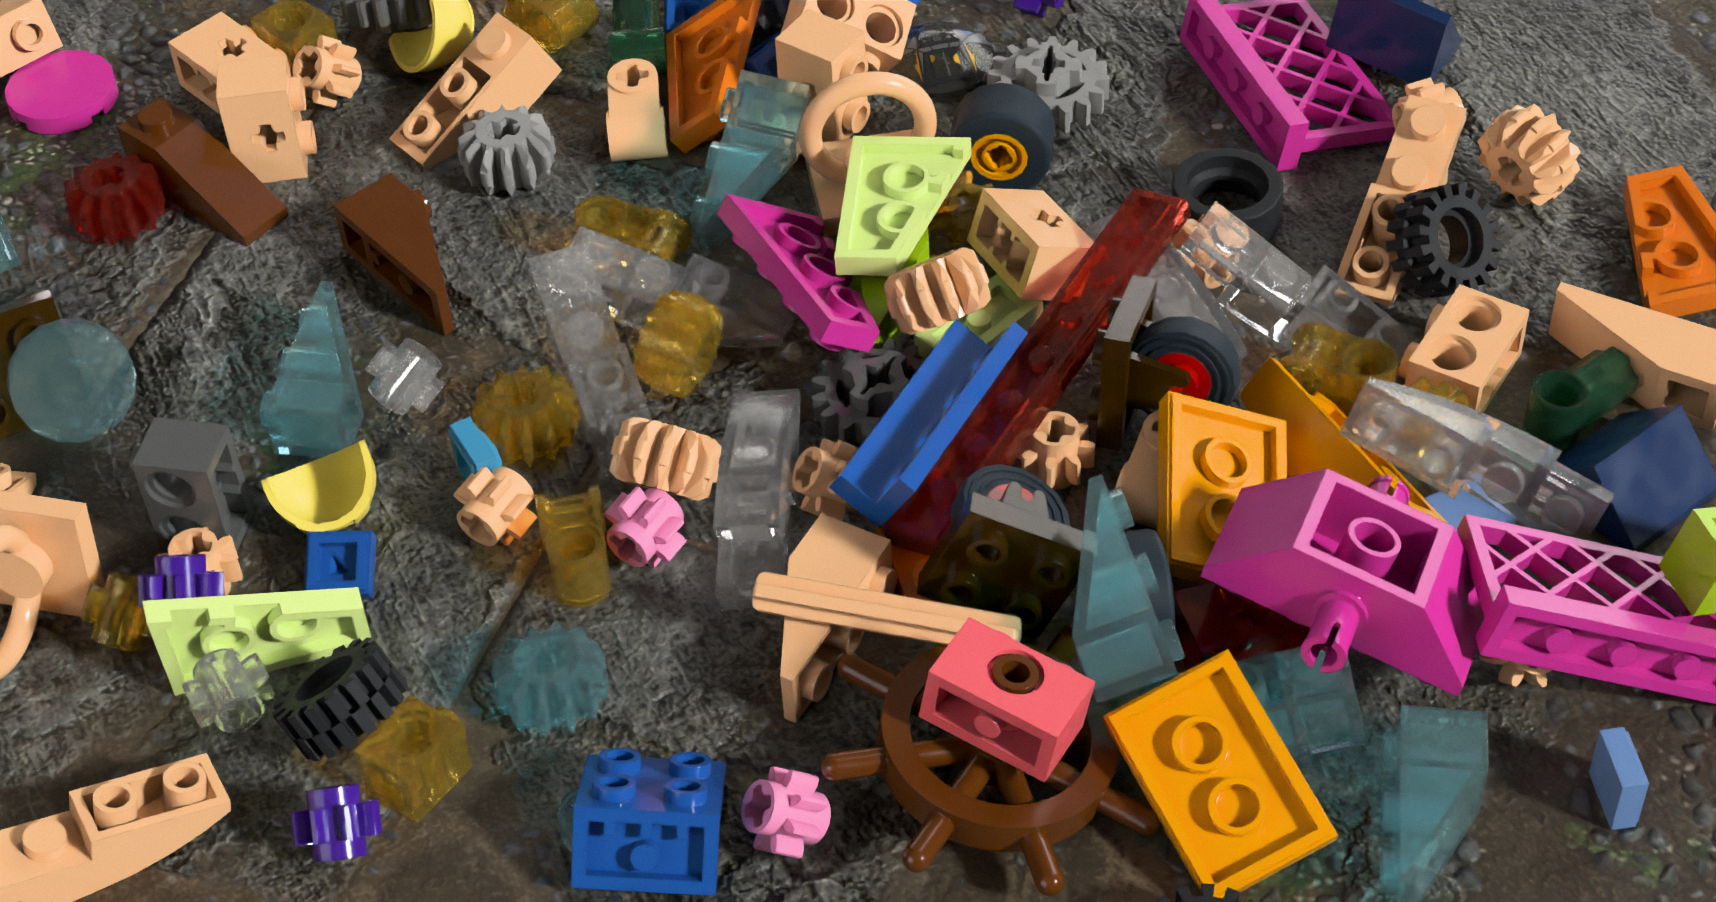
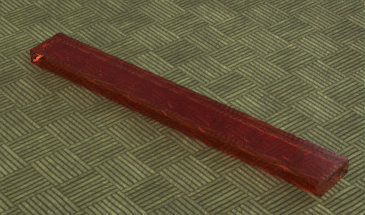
M1136 188L1132 190L1029 329L1025 339L918 489L886 522L882 529L885 537L891 540V545L931 556L952 523L951 507L963 482L982 467L998 464L1012 465L1091 355L1098 329H1107L1108 312L1113 297H1123L1132 275L1147 277L1191 216L1187 199Z

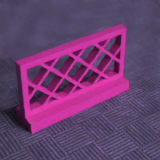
M1188 0L1179 39L1262 153L1278 171L1297 169L1302 152L1388 141L1393 138L1395 128L1392 121V108L1352 57L1325 46L1330 30L1306 0H1256L1223 5L1218 0ZM1294 16L1301 27L1277 18ZM1235 23L1243 24L1245 26L1254 28L1255 30L1252 33L1240 29L1236 26ZM1263 34L1274 35L1290 41L1291 44L1289 46L1263 37ZM1302 45L1319 51L1326 56V59L1299 50ZM1258 53L1278 60V65L1262 60ZM1292 65L1317 75L1315 78H1311L1289 70L1287 67ZM1329 78L1348 85L1352 92L1325 83L1324 80ZM1283 86L1305 95L1303 98L1288 94ZM1315 97L1343 108L1341 112L1313 103L1312 100ZM1351 111L1371 117L1376 122H1366L1349 115ZM1308 120L1330 128L1310 131L1308 128L1310 122Z
M1469 514L1463 516L1457 531L1467 552L1468 567L1484 615V620L1475 634L1480 655L1716 704V614L1691 615L1658 566L1663 557ZM1488 544L1499 546L1514 558L1509 561ZM1551 558L1562 560L1577 572L1571 574ZM1529 568L1552 585L1553 588L1548 590L1523 570ZM1613 571L1623 573L1639 586L1633 587ZM1592 582L1616 601L1612 604L1586 585V583ZM1653 595L1679 615L1674 617L1648 598V596Z

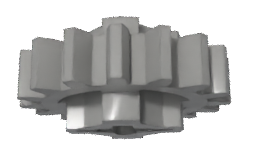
M1050 36L1047 42H1041V45L1035 39L1028 38L1027 48L1024 49L1011 44L1007 46V57L995 56L993 58V69L988 70L987 85L999 82L1015 84L1038 94L1050 107L1056 126L1064 133L1070 132V123L1074 121L1088 126L1091 113L1102 115L1104 112V101L1109 100L1110 76L1107 75L1106 61H1096V50L1093 48L1082 52L1078 51V41L1074 39L1065 46L1058 43L1056 36Z

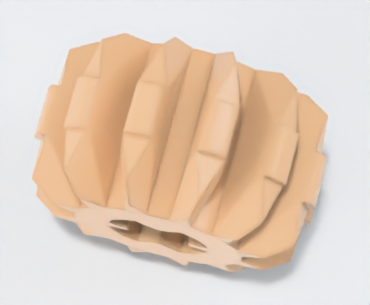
M1532 104L1527 108L1516 105L1510 110H1505L1493 120V123L1485 129L1484 134L1477 140L1482 151L1478 161L1488 168L1490 172L1487 180L1496 181L1501 187L1503 196L1513 194L1516 201L1522 206L1531 202L1541 206L1547 201H1552L1573 182L1574 176L1580 171L1576 158L1581 151L1568 139L1571 130L1562 129L1557 124L1554 113L1544 116L1540 107L1536 104Z
M964 247L901 269L899 272L891 274L883 285L887 296L886 304L892 319L895 318L902 333L911 335L940 327L975 313L976 310L984 308L991 299L987 284L989 279L983 263L979 262L974 250Z
M633 417L623 420L619 435H615L610 453L613 457L609 471L616 479L636 485L637 487L646 489L657 488L674 497L700 501L709 498L712 484L717 481L721 464L718 462L722 447L710 436L656 420Z

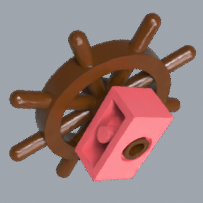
M969 617L948 646L939 645L922 653L909 662L897 675L856 654H846L839 660L837 669L839 675L844 680L883 699L884 703L877 731V746L830 753L821 762V772L830 781L883 775L893 796L913 818L922 824L902 854L903 864L909 871L919 873L926 870L947 840L983 851L1023 852L1037 890L1045 896H1054L1063 889L1064 877L1052 845L1080 831L1093 819L1097 812L1143 836L1156 835L1162 828V824L1153 808L1111 787L1119 756V749L1103 722V716L1111 712V709L1100 691L1095 687L1096 681L1084 676L1079 670L1070 665L1085 642L1084 631L1079 626L1074 624L1064 626L1045 651L1029 644L1019 643L1009 635L994 630ZM912 716H915L952 736L912 741L909 721ZM1082 746L1085 759V769L1083 772L1060 760L1069 747ZM963 764V768L950 786L929 770L931 767ZM1024 774L1061 793L1035 802ZM985 785L998 786L1005 805L981 801L976 798Z

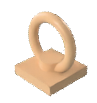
M870 71L857 73L830 84L817 94L807 106L800 121L799 145L805 157L818 215L826 225L823 231L825 237L838 235L853 139L823 142L822 130L826 120L838 107L848 101L863 96L883 95L901 101L910 109L914 119L913 129L869 136L935 137L937 116L934 104L925 90L914 81L890 72ZM938 211L931 221L938 220Z
M0 490V604L12 606L9 622L0 641V679H2L15 668L25 653L35 630L39 610L99 620L110 603L86 503Z

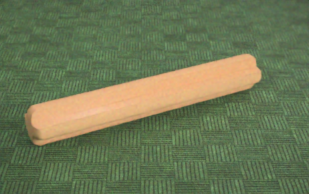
M766 571L759 573L752 592L753 608L758 612L948 646L969 617L994 630L1009 635L1019 643L1021 640V619L1010 614Z

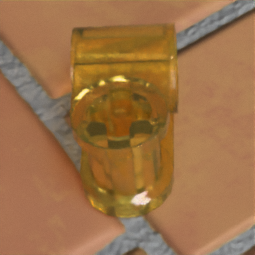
M506 0V5L502 10L503 17L529 34L545 51L550 53H558L599 23V12L594 0Z
M606 195L589 197L581 201L575 208L574 222L579 263L585 270L592 273L607 274L635 281L647 287L657 288L665 286L673 275L674 259L677 254L683 253L689 247L692 240L691 228L687 222L678 214L669 210L653 209L620 201L617 198ZM659 226H663L660 232L657 231ZM653 265L658 266L656 270H651Z
M1318 322L1303 323L1296 329L1291 340L1292 349L1290 353L1278 361L1300 385L1303 380L1308 381L1307 385L1302 387L1310 395L1319 391L1335 403L1348 418L1358 422H1378L1387 418L1393 412L1398 356L1389 344L1381 340L1367 339L1339 331ZM1312 340L1317 341L1314 347L1309 345Z
M599 484L589 485L586 493L548 499L544 493L535 494L543 550L547 553L553 590L557 599L564 605L574 608L598 604L607 597L612 585L606 548L607 530Z

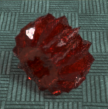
M117 151L105 159L93 156L92 164L89 166L73 167L74 177L64 182V198L67 204L66 211L69 220L75 226L78 233L87 235L91 243L107 238L114 246L121 238L130 237L137 241L139 231L156 229V218L166 213L164 206L166 200L162 190L163 185L160 175L155 171L153 164L143 162L139 153L131 154L125 158H122Z

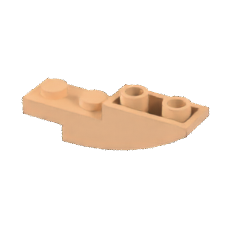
M1411 94L1408 95L1376 183H1371L1332 285L1333 291L1390 307L1393 305L1403 287L1400 280L1406 272H1394L1390 264L1398 259L1396 251L1387 252L1386 242L1395 240V234L1386 231L1388 221L1399 219L1392 211L1396 204L1404 203L1403 197L1409 193L1447 184L1448 168L1466 121V108Z
M207 753L69 791V811L0 830V902H74L140 872L202 834L231 811V801Z

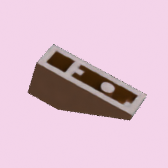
M159 97L117 126L134 180L247 247L289 216L287 207L197 118Z
M389 173L334 204L333 207L343 248L444 336L455 331L429 221L432 217V210L423 193L415 187L410 189L392 173Z

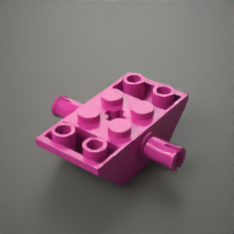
M1323 469L1241 488L1202 570L1201 577L1222 586L1231 593L1246 597L1278 612L1295 623L1310 627L1308 636L1304 639L1300 651L1302 659L1310 668H1313L1318 654L1322 650L1326 655L1319 672L1334 673L1341 670L1347 661L1348 651L1351 647L1359 653L1374 657L1406 672L1425 684L1433 685L1457 697L1459 696L1464 687L1477 648L1475 634L1484 620V615L1468 567L1467 552L1455 527L1408 506L1409 490L1401 480L1398 481L1393 495H1388L1387 490L1393 478L1389 475L1373 478L1368 486H1364L1330 469Z

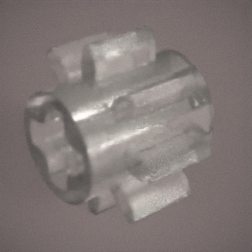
M405 338L398 348L390 341H386L365 368L367 372L375 376L368 386V390L379 403L397 414L405 415L412 405L424 413L445 385L443 381L435 377L442 368V363L433 352L413 339Z
M233 648L218 649L204 655L194 666V680L187 681L182 685L190 702V709L199 727L204 728L215 721L221 731L228 733L240 732L256 724L264 714V701L275 696L267 680L269 675L259 655L254 653L243 660L240 654L233 650Z

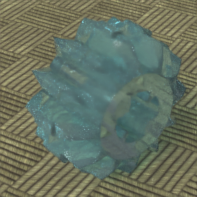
M557 620L553 622L547 631L541 632L536 631L528 624L524 635L525 639L505 638L504 649L502 650L503 656L493 659L492 677L496 687L494 694L497 706L502 710L503 715L511 716L512 722L516 724L519 732L537 725V730L546 739L553 727L563 725L574 734L577 724L576 718L596 719L597 710L599 709L598 701L607 698L609 680L605 670L607 666L604 652L600 649L598 642L589 641V637L585 634L582 626L564 633V629Z

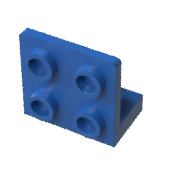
M610 748L601 751L599 755H588L574 804L571 888L716 896L720 818L726 778V763L712 761L708 755L698 752H679L671 755L670 758L641 757L639 752L628 748Z

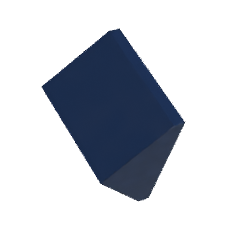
M1338 0L1325 46L1413 83L1430 77L1433 81L1454 56L1461 44V40L1451 14L1418 0Z
M1682 404L1619 414L1534 474L1532 483L1616 546L1638 552L1688 517L1693 509L1700 508L1716 496V473Z

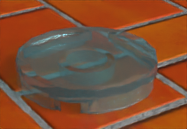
M62 318L38 326L19 342L8 363L7 389L16 413L33 432L56 442L82 443L97 438V434L105 432L109 427L111 429L114 428L125 418L135 399L137 374L127 348L111 330L85 319Z

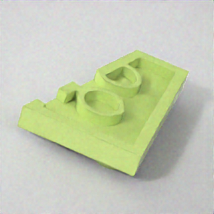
M853 136L834 255L836 275L890 276L902 269L972 156L971 137Z
M358 587L142 601L147 626L175 696L317 660L323 656L329 657L332 656L333 650L341 645L347 648L353 640L360 638L363 641L366 637L371 638Z

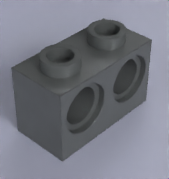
M154 417L143 441L138 442L132 450L130 474L132 479L138 483L145 503V517L147 522L152 524L160 550L168 552V545L173 536L186 529L208 527L215 534L217 540L230 535L236 551H238L255 511L229 425Z

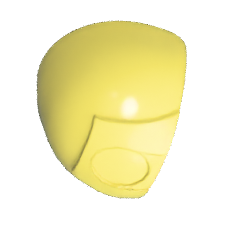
M429 0L432 12L431 28L416 32L393 33L388 42L392 55L399 67L409 73L429 72L444 67L457 59L470 44L474 34V14L468 0Z
M364 439L302 466L261 480V484L267 499L280 517L303 533L338 531L350 525L358 524L368 513L376 488V469Z

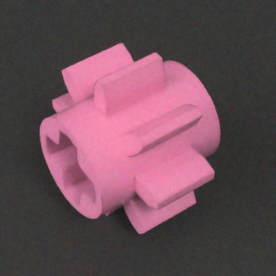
M635 487L629 495L622 492L604 512L605 517L614 523L607 531L606 540L608 546L621 561L630 566L639 568L648 564L651 568H655L661 560L669 563L687 541L677 532L684 524V514L680 505L673 497L660 489L648 488L643 492L640 487Z
M773 766L770 767L769 780L759 779L751 784L742 802L741 817L744 827L749 832L757 834L753 844L755 849L800 859L803 856L804 844L814 845L824 837L830 823L831 808L827 797L823 793L815 791L819 782L818 776Z

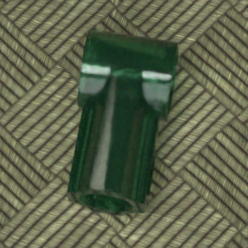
M613 0L612 22L614 30L608 31L611 67L622 60L637 58L652 63L657 70L658 76H667L666 41L664 26H661L659 0Z
M1611 346L1604 351L1594 350L1565 371L1549 370L1538 374L1532 381L1521 425L1520 435L1523 442L1530 449L1551 456L1563 455L1577 445L1582 429L1634 394L1639 377L1630 365L1629 356Z

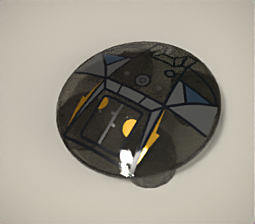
M954 22L923 23L910 27L902 59L888 72L914 81L925 90L930 99L935 97L936 94H950L963 90L972 92L980 86L987 85L988 70L992 69L993 58L995 57L994 48L984 34L967 25Z

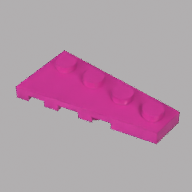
M726 194L717 215L733 233L732 240L734 243L746 250L757 263L756 269L758 273L771 281L782 294L783 304L789 310L798 314L810 329V338L820 346L832 351H841L843 347L870 352L880 330L862 295L848 288L853 279L852 276L836 275L835 263L833 261L836 245L833 239L825 236L821 237L826 227L822 218Z

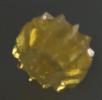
M674 289L668 294H663L657 299L654 310L647 312L646 322L643 328L638 331L640 337L633 349L635 357L632 364L633 374L639 377V381L651 386L652 390L666 396L671 394L683 399L690 393L698 390L703 378L710 374V367L714 359L718 357L717 350L724 338L722 332L725 324L724 315L719 312V308L706 302V298L692 292L684 293Z
M521 362L517 372L508 374L497 370L493 383L479 384L477 401L473 402L472 420L477 428L483 431L496 445L505 466L512 464L518 459H524L531 468L535 458L542 456L556 461L559 448L573 446L575 429L579 427L580 411L578 400L574 399L572 387L568 383L566 375L553 376L547 364L535 371H528Z

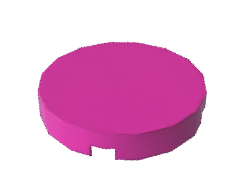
M62 50L48 53L19 68L10 77L5 88L6 102L11 117L17 123L19 121L26 123L28 130L38 134H65L82 130L94 123L92 116L98 114L102 109L104 115L107 114L114 107L119 94L112 66L102 56L85 50Z

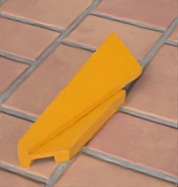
M1269 356L1241 391L1240 399L1247 411L1286 420L1287 475L1289 477L1330 469L1364 486H1368L1373 478L1389 475L1393 478L1387 490L1388 495H1393L1398 481L1401 480L1409 490L1408 506L1448 523L1335 403L1319 391L1310 395L1275 358Z

